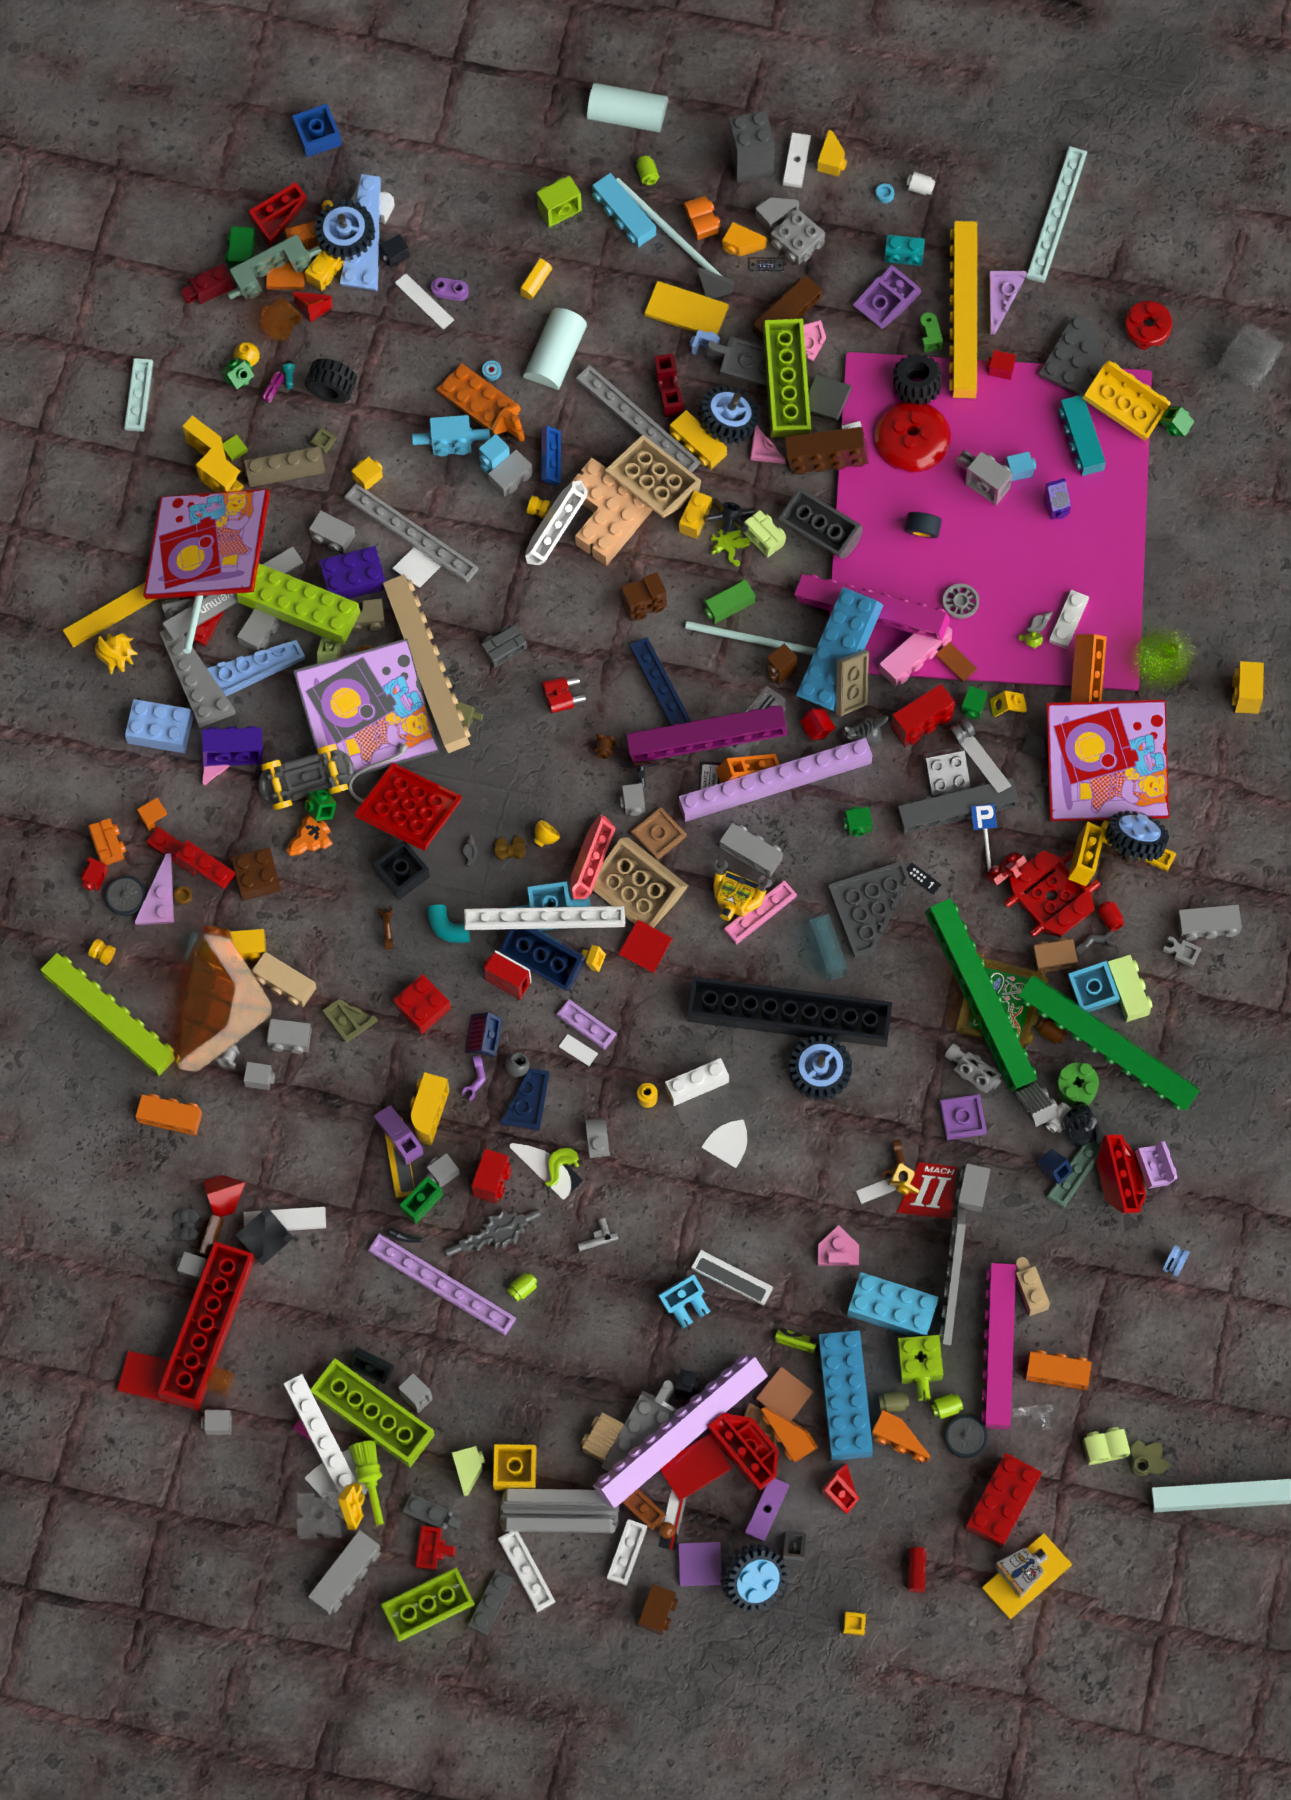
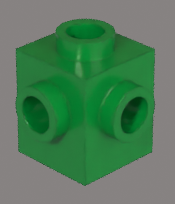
M238 357L230 360L227 366L220 371L229 386L235 389L247 385L251 381L250 379L255 376L251 371L253 369L251 364L247 360H242Z
M326 789L308 792L305 809L315 821L333 819L337 803Z

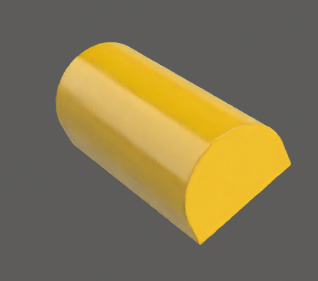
M541 258L537 261L521 286L520 296L528 300L534 298L552 270L548 262Z

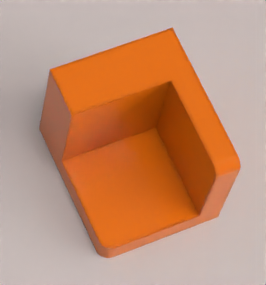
M158 797L137 809L139 817L148 831L156 828L154 822L167 815Z

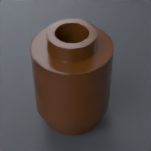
M1043 1018L1036 1031L1054 1045L1058 1042L1062 1044L1067 1036V1033H1065L1066 1028L1062 1030L1054 1025L1055 1021L1053 1019Z

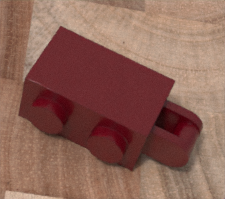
M223 263L189 279L191 285L183 288L181 293L185 303H192L198 300L199 304H202L234 289L232 278Z

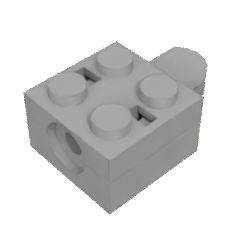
M963 450L960 456L956 458V463L967 471L965 484L994 505H997L1010 490L1011 470L1007 466L997 463L991 455L984 454L981 451L975 457L966 450Z

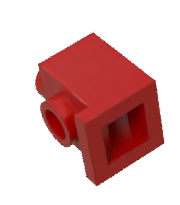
M88 857V867H85L81 874L83 881L81 886L89 891H92V889L99 891L109 870L106 864Z

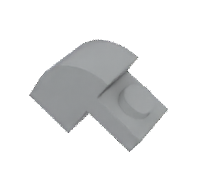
M605 1117L585 1120L590 1158L610 1156Z

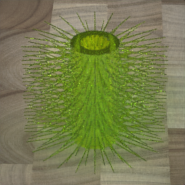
M1169 624L1168 636L1167 627L1166 635H1164L1165 642L1162 632L1158 633L1157 631L1158 636L1153 638L1150 635L1145 641H1139L1143 643L1137 649L1139 651L1135 652L1139 656L1133 658H1137L1135 660L1137 662L1145 663H1135V665L1142 666L1136 668L1141 670L1140 668L1143 669L1141 674L1145 672L1141 679L1150 673L1151 675L1147 682L1150 679L1155 681L1154 678H1156L1158 687L1159 679V690L1160 682L1162 683L1161 677L1164 679L1163 684L1166 682L1165 686L1167 687L1174 680L1175 682H1178V680L1179 682L1182 681L1187 674L1184 668H1186L1189 660H1193L1190 658L1194 657L1186 656L1195 654L1192 652L1186 654V651L1181 650L1189 649L1183 647V645L1185 646L1184 642L1182 644L1183 639L1177 644L1175 643L1180 633L1177 637L1171 635L1172 638H1170Z

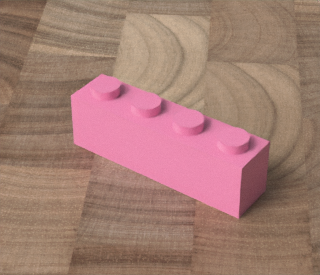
M949 626L947 627L942 641L913 634L879 664V672L895 687L899 683H905L913 671L917 672L923 666L924 661L928 658L932 659L941 646L944 647L952 640V629Z

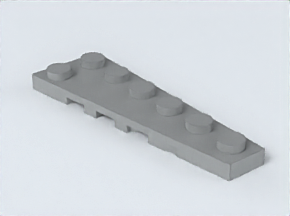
M166 630L159 632L199 728L235 715L234 707L193 647L191 653L183 652L186 640L185 635L172 641Z

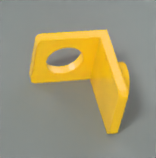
M1003 691L990 699L993 717H997L1008 710L1022 713L1027 712L1023 694ZM1000 699L1002 701V706L999 710H997L996 702Z
M899 1163L889 1184L896 1187V1190L904 1195L919 1193L918 1189L910 1185L915 1172ZM901 1171L906 1172V1181L899 1180L898 1176Z

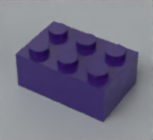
M376 546L319 560L327 591L351 599L385 590L383 585L385 577Z
M248 726L246 728L227 727L226 729L209 727L206 730H202L203 767L262 765V728H257L256 726Z

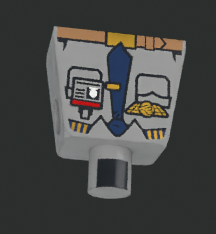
M1024 1548L996 1563L995 1568L1017 1596L1022 1598L1043 1575L1044 1570L1040 1564L1048 1559V1557L1041 1548L1032 1555Z

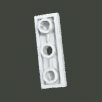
M792 133L783 180L784 186L802 188L811 135Z

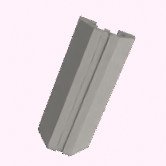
M506 1489L500 1502L499 1523L503 1532L614 1533L619 1525V1505L616 1508L606 1505L596 1490Z

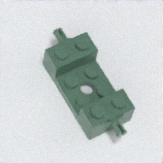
M298 234L230 269L238 286L227 294L231 300L239 295H244L245 299H253L260 294L259 292L263 291L256 279L257 277H264L269 274V270L283 267L289 260L296 273L299 271L304 272L312 263V257L322 252L318 245L310 250H306Z

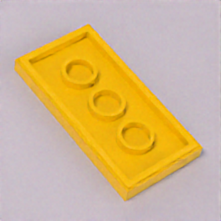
M657 281L646 308L645 316L695 333L701 330L713 332L718 336L729 304Z
M1042 1534L1026 1548L1031 1555L1041 1548L1046 1553L1048 1559L1040 1564L1044 1570L1043 1575L1022 1598L1017 1596L1000 1573L982 1587V1590L1009 1620L1072 1566V1563L1045 1534Z

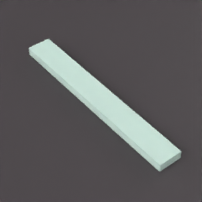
M1070 146L1068 148L1027 273V279L1045 283L1087 151Z

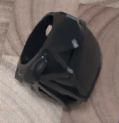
M1077 1103L1063 1117L1061 1127L1066 1137L1074 1146L1086 1145L1094 1142L1096 1139L1097 1144L1102 1143L1103 1134L1087 1103Z

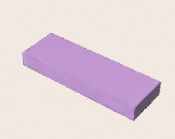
M570 999L567 1000L557 1013V1017L604 1051L617 1036V1033Z

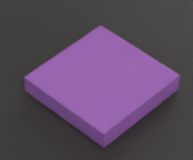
M980 1094L940 1100L946 1140L987 1134Z
M720 1542L679 1544L680 1586L721 1585Z

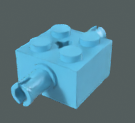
M469 415L430 418L431 431L429 433H412L413 446L430 444L433 448V455L447 456L448 454L465 455L472 452L471 443L473 441L490 439L489 428L475 430L470 428Z
M566 881L527 887L528 905L510 908H546L549 905H552V907L591 906L589 896L587 899H573L571 896L569 897ZM549 928V929H539V930H540V931H545V930H552V929H559V928Z

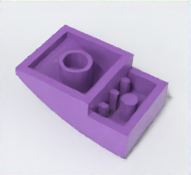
M891 265L881 277H877L853 306L883 329L896 319L922 292L920 287Z

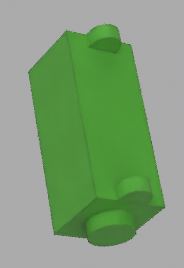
M741 579L739 580L740 583L708 600L706 598L703 599L706 617L709 620L712 619L714 624L754 604L755 594L746 580Z

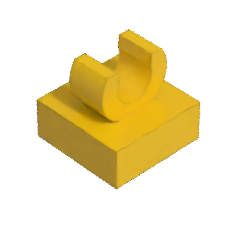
M592 945L590 951L582 950L581 954L586 956L585 963L592 971L599 972L606 956L604 951L596 945Z

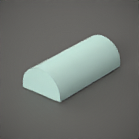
M594 83L588 103L587 119L661 132L668 96Z
M554 308L543 329L523 378L559 390L587 327L586 321L573 311L564 308Z

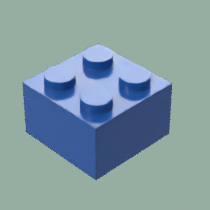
M328 104L292 116L295 131L306 157L342 145L340 133Z

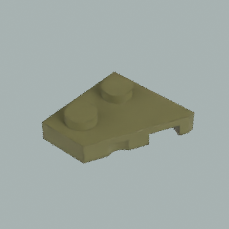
M340 999L322 1010L345 1043H348L378 1022L375 1016H370L356 1007H351Z

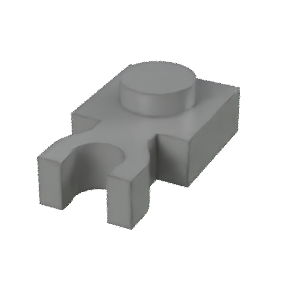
M1169 936L1167 942L1172 943L1173 947L1164 946L1163 952L1176 954L1175 960L1193 968L1201 948L1185 940L1180 944L1175 938Z

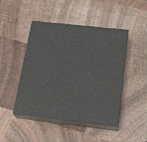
M816 375L809 390L810 413L838 421L852 386Z

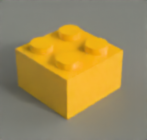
M1240 661L1239 667L1235 668L1232 678V687H1234L1232 705L1235 706L1236 713H1259L1263 701L1264 663Z
M494 1444V1491L536 1489V1445Z

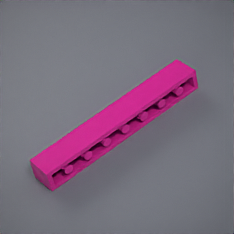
M802 574L794 594L798 603L833 611L840 592L845 587L883 604L876 622L877 624L940 641L943 640L950 622L949 616L944 609H932L923 603H910L904 598H899L898 600L888 594H876L866 588H863V590L857 589L851 584H838L832 579L823 580L813 574H809V576Z
M991 1263L990 1269L986 1270V1282H990V1288L986 1289L985 1301L989 1302V1309H985V1321L988 1322V1329H984V1341L988 1342L987 1349L983 1351V1362H987V1369H983L982 1382H986V1390L982 1389V1402H985V1410L981 1411V1422H985L986 1429L1010 1430L1016 1264Z

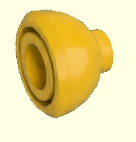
M242 342L234 349L233 359L238 357L242 360H247L251 366H254L260 358V353L254 344Z
M543 820L537 822L534 831L535 838L533 839L536 844L543 847L544 845L553 844L560 839L558 831L549 823Z

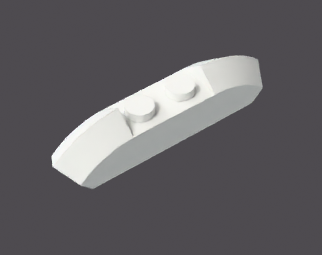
M582 481L570 483L553 503L529 542L525 554L527 564L541 565L552 552L587 497V489Z

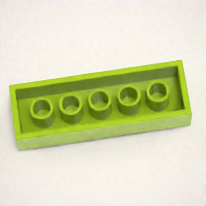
M803 319L765 320L763 339L771 437H788L810 434L811 419Z
M260 563L258 564L254 592L236 593L238 602L242 605L257 609L341 645L345 644L361 613L357 602Z
M334 1358L310 1390L317 1401L369 1439L375 1441L376 1444L409 1468L435 1436L432 1428L336 1358Z

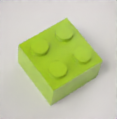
M570 176L560 178L554 184L544 186L537 192L538 211L549 228L582 211L581 192Z

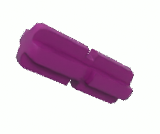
M276 371L269 381L270 384L267 385L261 395L262 400L268 403L272 401L277 392L276 389L280 387L284 380L282 373Z

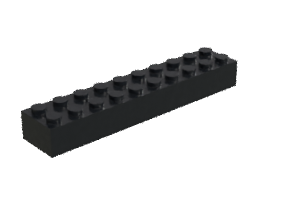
M693 977L687 1019L688 1022L802 1037L814 1036V1038H818L819 1035H823L825 1039H827V1036L832 1037L833 1041L838 1040L841 1042L887 1047L893 1002Z

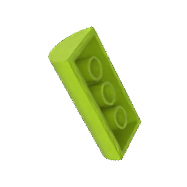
M457 1567L381 1604L398 1642L475 1605Z

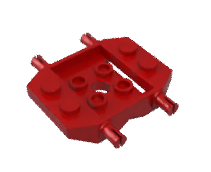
M1043 850L1019 868V871L1022 873L1019 877L1015 879L1009 876L1011 896L1003 901V905L1008 909L1016 902L1029 913L1037 925L1028 931L1032 938H1035L1040 932L1062 937L1095 910L1092 892L1100 887L1101 884L1095 879L1088 886H1083L1068 879L1070 869L1066 863L1074 856L1071 850L1062 857ZM1051 870L1055 871L1045 880L1039 883L1036 887L1030 890L1028 893H1024V891H1026L1029 887L1035 884L1038 880L1044 877ZM1053 892L1057 898L1053 901L1048 900L1046 894Z

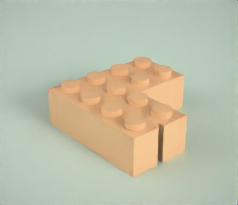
M591 458L581 470V474L578 473L573 481H582L587 489V497L582 505L594 514L575 535V540L578 547L588 554L592 552L595 559L607 566L653 509L605 472L607 469L605 466Z

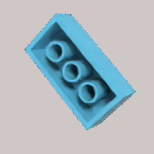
M860 1272L847 1316L911 1337L927 1336L939 1297Z

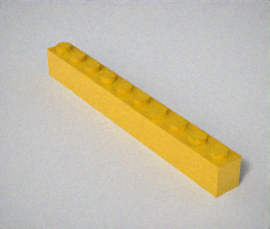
M955 221L954 228H950V240H954V244L950 245V256H953V261H950V273H953V278H950V290H953V295H950V306H953V312L950 311V323H953V328H950L949 339L953 340V345H950L949 357H953V362H950L949 374H953V379L949 380V390L953 391V398H976L977 222Z

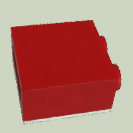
M495 951L492 957L488 956L484 962L483 967H485L486 981L521 1000L531 984L530 969L498 951Z

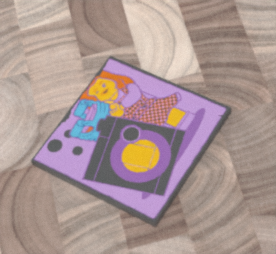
M407 639L293 671L316 752L318 748L336 744L337 750L345 752L351 758L354 766L353 775L373 763L397 755L401 743L408 746L406 753H403L393 761L371 768L362 774L389 767L392 763L399 764L439 752Z

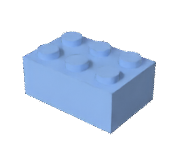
M133 699L125 733L127 743L185 753L193 722L192 711L188 708Z

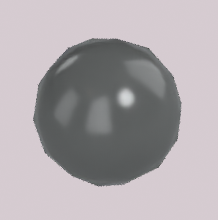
M513 1052L506 1058L505 1069L511 1076L521 1077L529 1071L530 1061L525 1054Z

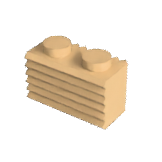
M602 1412L600 1417L596 1416L591 1424L593 1430L590 1435L586 1434L581 1442V1445H583L582 1451L604 1463L624 1424Z

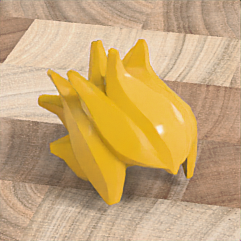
M124 633L114 637L108 634L106 642L101 636L98 637L95 653L108 666L110 674L113 673L115 666H117L119 671L125 672V660L132 665L133 662L130 656L138 655L131 648L129 642L133 638H128Z

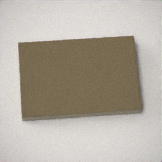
M865 649L837 660L836 715L843 716L867 705L869 651Z

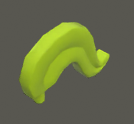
M561 1148L551 1154L548 1160L550 1181L545 1182L546 1186L552 1187L558 1183L559 1167L561 1165H571L574 1163L575 1167L579 1166L577 1162L579 1158L576 1151L571 1148Z

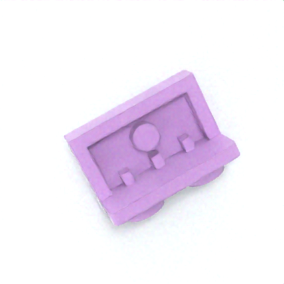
M1161 1141L1155 1146L1138 1148L1135 1151L1148 1189L1167 1186L1178 1178L1165 1141Z

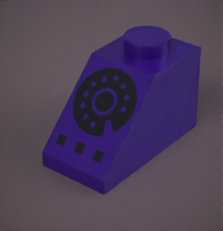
M1065 478L1046 483L1043 500L1051 520L1055 518L1062 519L1070 514L1071 503Z

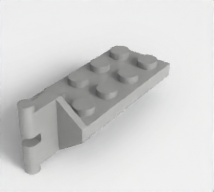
M669 1380L664 1381L657 1397L642 1391L601 1468L607 1471L613 1469V1465L616 1462L627 1457L631 1449L642 1444L645 1437L656 1432L664 1421L670 1420L675 1415L678 1409L667 1404L675 1390L672 1382Z

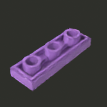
M775 1478L766 1485L746 1529V1535L765 1542L789 1489V1484ZM769 1507L771 1511L766 1513L763 1509Z

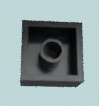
M405 841L399 843L373 863L374 872L398 900L402 899L430 877L428 867Z

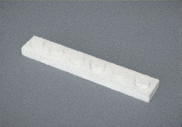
M301 1374L283 1383V1386L339 1495L346 1485L357 1482Z

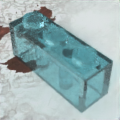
M829 914L810 919L809 928L827 981L847 976V965Z

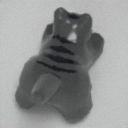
M884 716L879 719L867 717L859 724L850 727L845 726L840 730L841 739L848 744L866 738L870 746H877L883 740L880 726L884 725L889 717Z

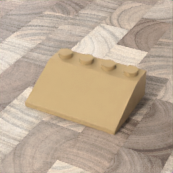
M644 435L635 441L605 470L608 475L663 518L685 506L690 501L693 492H699L701 480Z
M627 837L620 838L603 862L593 891L612 906H624L625 917L634 924H636L637 920H640L654 928L679 900L688 885Z

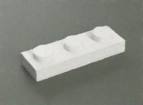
M1073 590L1070 591L1049 643L1068 649L1089 596Z
M629 1519L627 1520L607 1576L608 1580L627 1586L648 1526Z

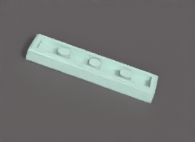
M133 359L125 430L144 432L153 369V360Z

